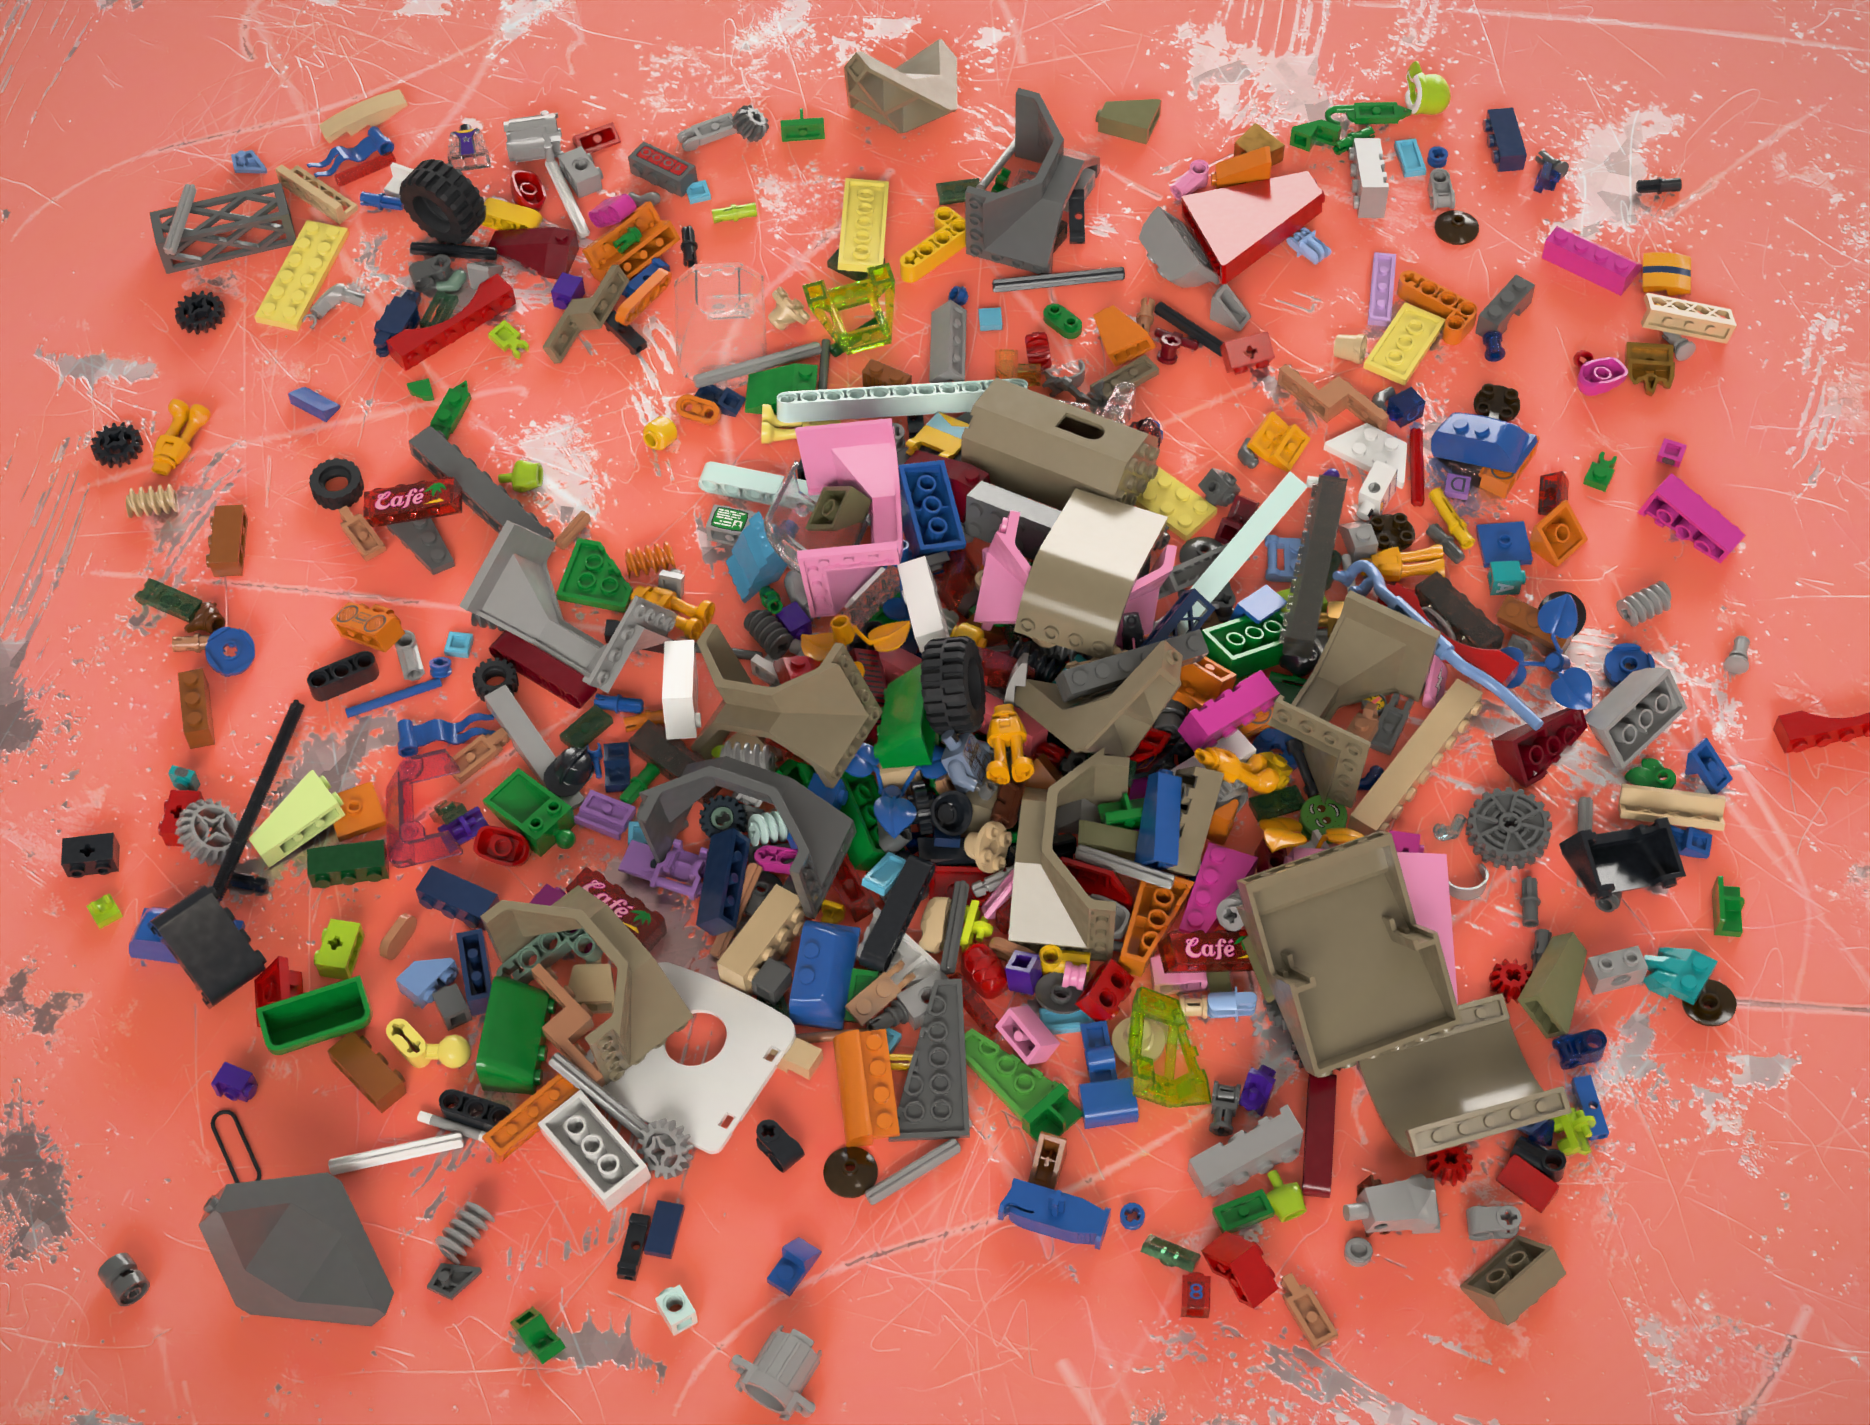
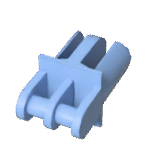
M1303 227L1300 232L1294 233L1293 237H1288L1286 242L1297 252V257L1303 255L1316 265L1328 257L1332 251L1315 237V230L1311 232L1306 227Z
M1235 986L1232 992H1212L1208 995L1207 1016L1210 1018L1234 1017L1235 1022H1238V1016H1251L1255 1013L1257 995L1253 992H1237V986Z

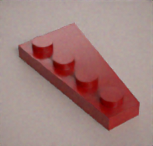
M936 866L929 884V900L933 899V897H946L952 900L954 883L964 880L969 884L966 905L970 906L971 901L976 900L980 902L979 907H982L994 891H986V895L978 898L974 895L971 885L979 880L983 882L984 878L999 871L986 873L982 872L978 867Z

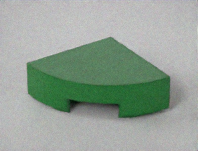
M429 378L406 384L412 396L422 398L423 401L434 400Z

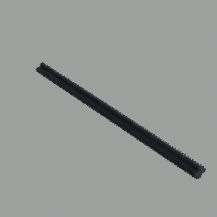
M293 700L294 702L289 707L249 803L246 806L247 808H245L233 840L230 843L231 845H229L219 873H217L212 887L220 896V899H218L219 903L223 901L222 898H224V893H226L228 888L227 885H229L232 875L235 873L234 870L237 868L236 865H238L239 857L242 855L241 852L246 847V842L249 840L248 837L251 835L250 832L253 830L252 827L255 825L264 800H266V795L269 793V788L272 786L271 783L274 781V776L277 774L276 771H278L282 762L281 759H283L287 750L286 747L290 743L289 740H291L305 708V705L299 703V700Z

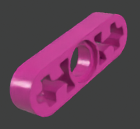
M766 845L756 850L754 858L756 863L763 868V871L790 875L789 869L793 861L788 864L783 863L788 859H795L798 849Z

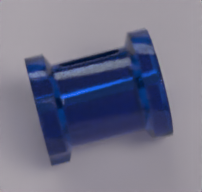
M1498 331L1485 333L1482 339L1486 347L1484 353L1486 360L1491 362L1500 361L1506 354L1501 343L1503 341L1502 333Z

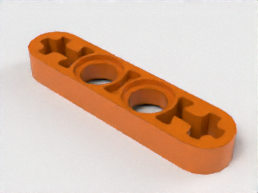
M659 268L619 306L615 314V321L624 326H628L666 290L671 282L672 273L663 268Z

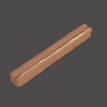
M749 863L745 872L737 927L763 870L756 863ZM736 929L717 935L710 950L712 956L718 959L721 958L729 947Z

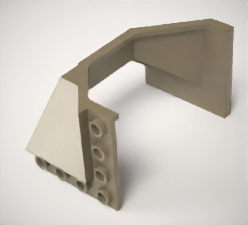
M1351 590L1345 597L1341 614L1308 680L1292 704L1283 701L1284 696H1278L1274 704L1272 717L1267 725L1303 741L1302 744L1305 748L1303 753L1323 804L1330 798L1350 809L1356 802L1355 798L1371 742L1329 722L1339 708L1362 702L1364 699L1380 694L1386 696L1395 692L1419 702L1423 695L1441 635L1440 631Z
M709 623L697 640V644L715 687L723 700L690 747L699 762L713 759L711 751L716 746L722 745L730 732L765 737L774 740L811 764L825 787L834 789L883 712L844 644L835 643L818 668L776 687H767L753 684L718 625Z
M1105 747L1051 785L1048 790L1026 786L1024 789L1014 861L1008 941L1024 946L1038 955L1043 946L1052 944L1061 950L1090 952V961L1106 962L1113 958L1116 902L1090 898L1052 848L1056 808L1081 799H1086L1096 806L1119 802L1123 793L1128 794L1130 757L1104 755Z
M579 885L551 906L501 900L480 916L498 959L502 964L541 934L583 928L617 967L613 1014L585 1037L606 1085L611 1081L619 1080L624 1075L625 1070L632 1065L642 1062L648 1052L654 1048L661 1047L675 1031L683 1030L687 1026L688 1021L694 1017L650 952L606 903Z

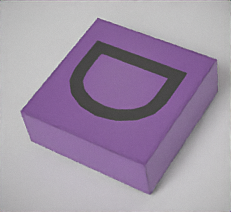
M1447 473L1445 496L1467 500L1471 477Z

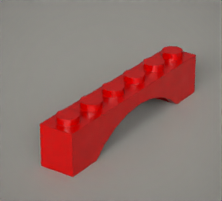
M498 273L479 284L469 304L452 318L430 327L405 329L388 339L386 343L390 356L404 371L409 370L515 305L516 300L513 288Z
M1396 583L1390 591L1395 596H1401L1427 622L1438 630L1426 617L1418 597ZM1382 600L1379 602L1381 605L1388 606ZM1441 632V635L1455 647L1454 651L1460 657L1487 673L1505 687L1516 676L1519 662L1499 649L1470 647L1449 638Z
M1801 710L1778 715L1773 731L1784 754L1790 752L1799 753L1812 747H1825L1830 743L1839 741L1848 742L1862 736L1870 737V712L1854 717L1830 718Z

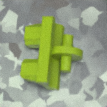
M1572 1107V1113L1548 1119L1553 1132L1560 1133L1565 1131L1567 1137L1557 1141L1559 1150L1565 1156L1576 1153L1587 1155L1592 1152L1587 1138L1593 1135L1591 1128L1596 1125L1594 1116H1585L1583 1110L1576 1111Z

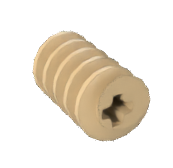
M168 484L167 491H164L162 486L158 485L157 492H154L152 486H149L148 493H145L143 488L139 487L138 494H135L133 488H130L129 494L126 495V511L129 518L133 517L134 512L137 517H142L143 512L147 516H151L153 510L156 515H161L162 509L166 514H170L172 508L175 513H178V500L171 484Z

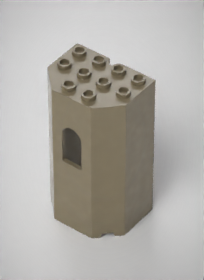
M997 377L973 405L970 413L973 417L970 420L969 428L965 427L962 434L961 462L972 464L989 473L990 483L1059 510H1063L1075 488L1134 506L1139 494L1145 492L1150 479H1154L1158 473V466L1156 465L1160 453L1158 437Z

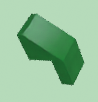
M1322 119L1293 126L1289 145L1310 152L1316 141L1332 146L1333 142L1340 140L1342 126Z
M533 1306L510 1322L517 1335L541 1364H544L566 1348L562 1340L552 1332L542 1314Z

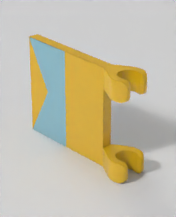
M937 412L914 438L907 440L906 446L909 448L906 454L911 456L916 450L920 449L921 445L941 452L938 456L953 459L961 450L962 434L965 427L969 428V424Z

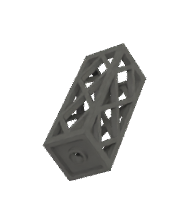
M281 183L193 202L190 213L210 218L195 229L184 228L175 255H167L163 247L167 238L166 233L169 232L177 206L149 212L155 243L166 274L292 246L296 241L290 211ZM274 192L276 198L263 195ZM246 200L267 204L252 216L230 213ZM229 203L219 211L206 209L207 207ZM278 206L279 212L268 214ZM172 216L162 223L161 218ZM221 219L235 221L211 227ZM277 220L282 221V224L271 223L272 221ZM253 227L275 231L258 244L237 240ZM236 230L227 238L215 236L216 234ZM284 233L286 234L287 239L275 241ZM195 241L218 244L202 257L180 253ZM228 246L243 248L218 254ZM173 260L185 261L182 263L173 264Z

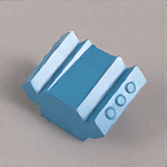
M759 511L749 519L750 525L741 532L731 550L733 555L726 560L729 574L732 576V581L736 586V591L744 603L757 594L762 587L779 581L795 553L791 549L789 542L778 535L775 527L763 519Z

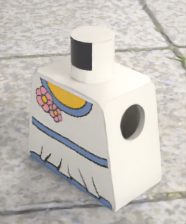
M1375 460L1359 491V509L1356 515L1360 519L1367 521L1371 515L1381 516L1396 492L1397 468Z

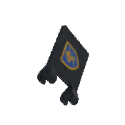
M1182 737L1175 745L1164 747L1161 753L1129 766L1128 781L1156 773L1159 769H1163L1161 766L1173 754L1185 757L1192 749L1186 748L1183 745L1186 741Z

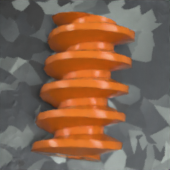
M664 541L663 549L660 548L658 543H654L653 551L648 545H645L643 553L639 546L635 547L634 554H632L629 548L626 549L624 557L629 579L632 571L636 577H640L641 570L646 575H649L650 568L656 574L659 573V566L668 571L669 564H671L676 569L673 550L667 541Z

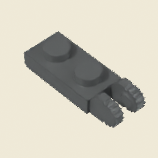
M1395 692L1379 718L1378 731L1370 745L1371 749L1389 756L1407 723L1414 704V700L1409 698L1403 710L1396 708L1400 700V694Z

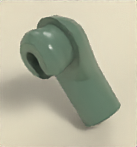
M456 270L448 281L436 282L437 292L458 291L466 281V273L463 270Z

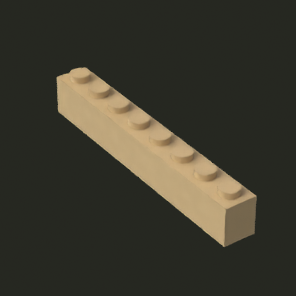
M1458 678L1454 681L1351 813L1348 824L1349 829L1358 831L1364 836L1381 830L1388 832L1390 828L1389 823L1392 819L1397 820L1404 809L1403 805L1406 801L1411 802L1419 784L1424 785L1431 774L1430 770L1432 767L1437 768L1444 757L1443 753L1446 749L1450 751L1453 748L1459 732L1463 734L1470 724V718L1472 716L1476 717L1483 707L1481 703L1483 692Z

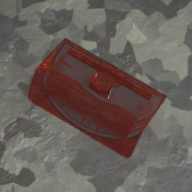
M1563 471L1540 476L1539 515L1546 516L1563 500L1568 501L1569 480Z

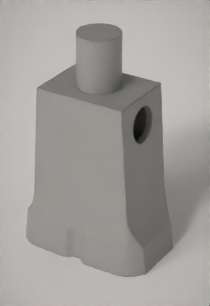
M1422 1173L1412 1175L1403 1181L1367 1187L1356 1198V1203L1343 1206V1217L1346 1221L1362 1220L1366 1233L1402 1230L1431 1233L1438 1225L1436 1191L1429 1185Z

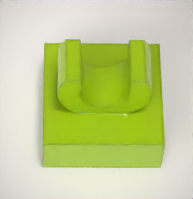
M110 893L94 902L92 901L86 906L99 929L123 917Z

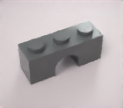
M1516 274L1479 314L1475 333L1495 343L1507 330L1512 315L1520 316L1531 304L1535 284Z

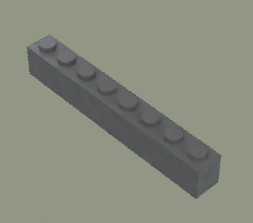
M428 426L408 441L411 455L498 534L501 532L506 521L509 520L554 541V534L547 526L543 527L533 513L526 512L517 499H512L507 494L503 486H497L487 472L479 470L471 458H466L457 445H451L441 431H436L431 426Z

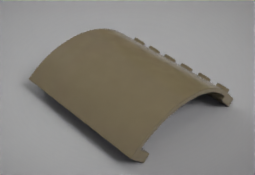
M1502 993L1457 1005L1462 1023L1455 1025L1452 1031L1446 1033L1436 1032L1431 1034L1430 1038L1425 1041H1412L1406 1043V1046L1400 1050H1387L1381 1052V1056L1378 1058L1358 1061L1367 1090L1383 1125L1395 1144L1406 1155L1410 1157L1422 1156L1572 1113L1564 1086L1544 1091L1532 1074L1511 1027L1510 1016Z

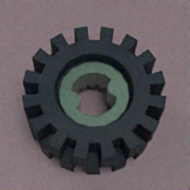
M717 795L716 799L713 797L709 799L710 803H704L703 807L705 808L700 810L699 813L701 815L699 823L702 825V831L709 838L712 835L735 828L740 833H745V824L748 825L746 816L748 815L744 807L736 799L727 795L725 797ZM723 813H728L730 816L729 822H724L722 826L718 825L717 818L722 817Z

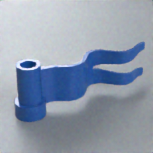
M373 126L368 130V137L362 139L354 148L336 146L331 149L324 161L308 163L306 165L308 168H323L330 165L335 156H337L329 170L314 173L316 178L328 177L337 171L343 161L362 162L375 151H378L382 156H387L393 152L394 144L388 137L384 136L378 127Z
M474 713L458 723L433 719L413 726V722L409 719L400 720L398 722V754L401 757L409 758L418 754V747L425 746L431 742L444 741L452 745H460L476 735H492L495 731L478 727L470 728L462 734L457 733L462 732L469 724L475 721L494 720V716L492 714Z

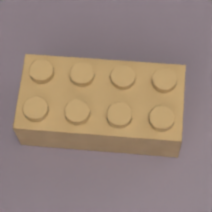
M777 884L773 887L718 960L717 966L720 982L749 996L754 995L752 979L770 957L778 961L782 955L785 956L789 952L794 938L802 934L805 918L798 895Z

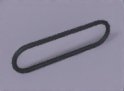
M230 1110L217 1112L211 1119V1128L235 1183H240L215 1127V1120L222 1114L232 1116L257 1171V1179L255 1181L261 1180V1170L237 1116Z

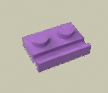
M590 790L580 806L578 814L574 816V822L603 835L620 840L623 831L625 832L629 821L636 814V807Z

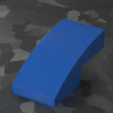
M1670 825L1679 855L1705 859L1709 857L1713 835L1694 827H1688L1683 830Z

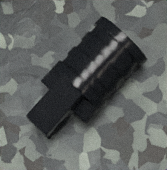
M1138 612L1123 614V651L1133 650L1132 638H1135V649L1139 648L1145 640Z

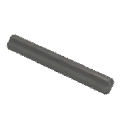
M964 880L954 883L940 971L945 973V975L954 974L956 970L969 892V884Z

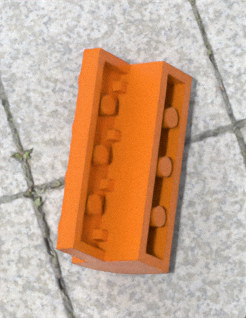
M645 202L633 213L584 248L582 252L591 266L588 270L600 283L611 265H619L627 278L630 279L650 264L653 258L659 257L680 241L681 238L670 220H661L652 203ZM635 226L642 234L640 242H635L624 253H619L617 250L620 246L615 248L613 242L625 234L627 228Z
M1205 656L1199 662L1181 667V686L1171 699L1179 701L1189 707L1191 711L1195 708L1199 710L1210 699L1215 701L1222 692L1227 689L1233 690L1237 675Z
M859 1029L836 1035L833 1038V1048L846 1148L873 1145L874 1139L900 1136L886 1029L859 1032Z

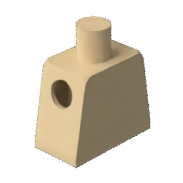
M602 957L596 962L586 961V964L574 965L568 987L576 995L574 1000L579 1005L584 1003L593 1014L613 1013L615 987L610 964H601Z

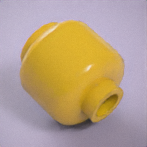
M664 416L655 418L645 425L643 429L645 444L655 450H663L677 439L675 423Z
M965 622L959 626H954L950 637L968 636L975 641L979 652L983 653L987 645V639L984 638V630L982 628Z

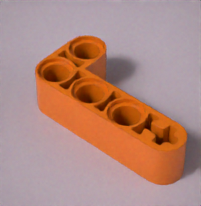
M1406 270L1400 274L1397 287L1398 297L1413 306L1446 319L1442 334L1443 341L1449 345L1461 343L1475 326L1478 311L1476 304L1415 271Z

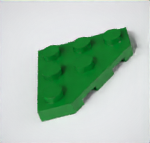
M578 538L556 593L557 600L625 613L631 602L632 587L625 581L621 571L613 559H610L601 542Z

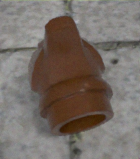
M203 602L200 609L196 612L193 621L184 627L185 631L192 633L197 630H203L213 633L225 627V619L216 608L217 603Z

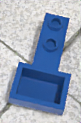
M1107 1021L1080 1024L1090 1083L1078 1085L1084 1129L1138 1122V1104L1133 1078L1117 1079L1115 1055L1110 1042Z

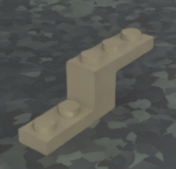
M611 265L592 297L572 299L542 347L554 364L563 361L580 331L602 328L630 281L619 265Z

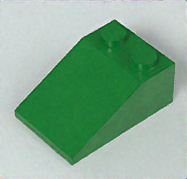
M793 363L748 374L745 413L762 414V405L769 404L777 415L778 394L789 391L816 390L818 365Z

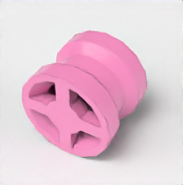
M1066 961L1062 987L1074 986L1077 990L1083 991L1087 964L1077 966L1073 965L1070 961Z

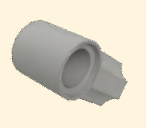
M404 630L405 634L394 644L405 680H419L425 674L416 637L413 632Z

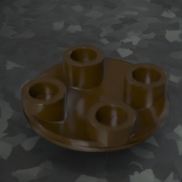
M1489 383L1485 384L1474 398V410L1477 415L1509 422L1520 411L1519 393L1513 388Z
M1386 514L1371 518L1369 524L1372 525L1376 535L1378 548L1385 550L1398 546L1399 551H1402L1414 542L1415 530L1411 523L1407 521L1405 514Z

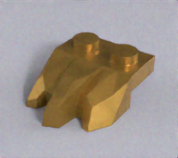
M1640 342L1626 343L1625 367L1628 369V376L1634 385L1640 382L1644 383L1646 395L1652 396L1657 384L1662 385L1665 389L1671 388L1675 377V362H1673L1674 345Z

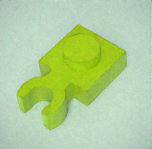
M505 320L488 333L491 341L504 352L510 348L512 355L517 359L521 358V353L517 349L523 348L526 352L529 351L528 343L524 340H519L521 333Z

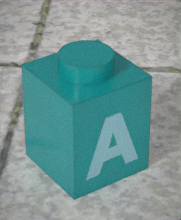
M1520 561L1490 562L1487 574L1490 595L1520 594L1521 586L1525 585L1526 582L1525 570H1521Z

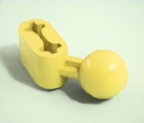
M394 1019L387 1025L386 1034L390 1041L413 1067L422 1068L427 1066L431 1060H439L446 1067L455 1069L462 1067L470 1058V1044L462 1036L454 1034L446 1036L439 1044H426L424 1039L404 1019ZM401 1033H402L403 1035H405L406 1038L408 1039L409 1043H410L417 1051H419L418 1053L414 1052V1051L412 1050V1048L410 1047V1045L408 1044V1042H407L402 1036H400Z

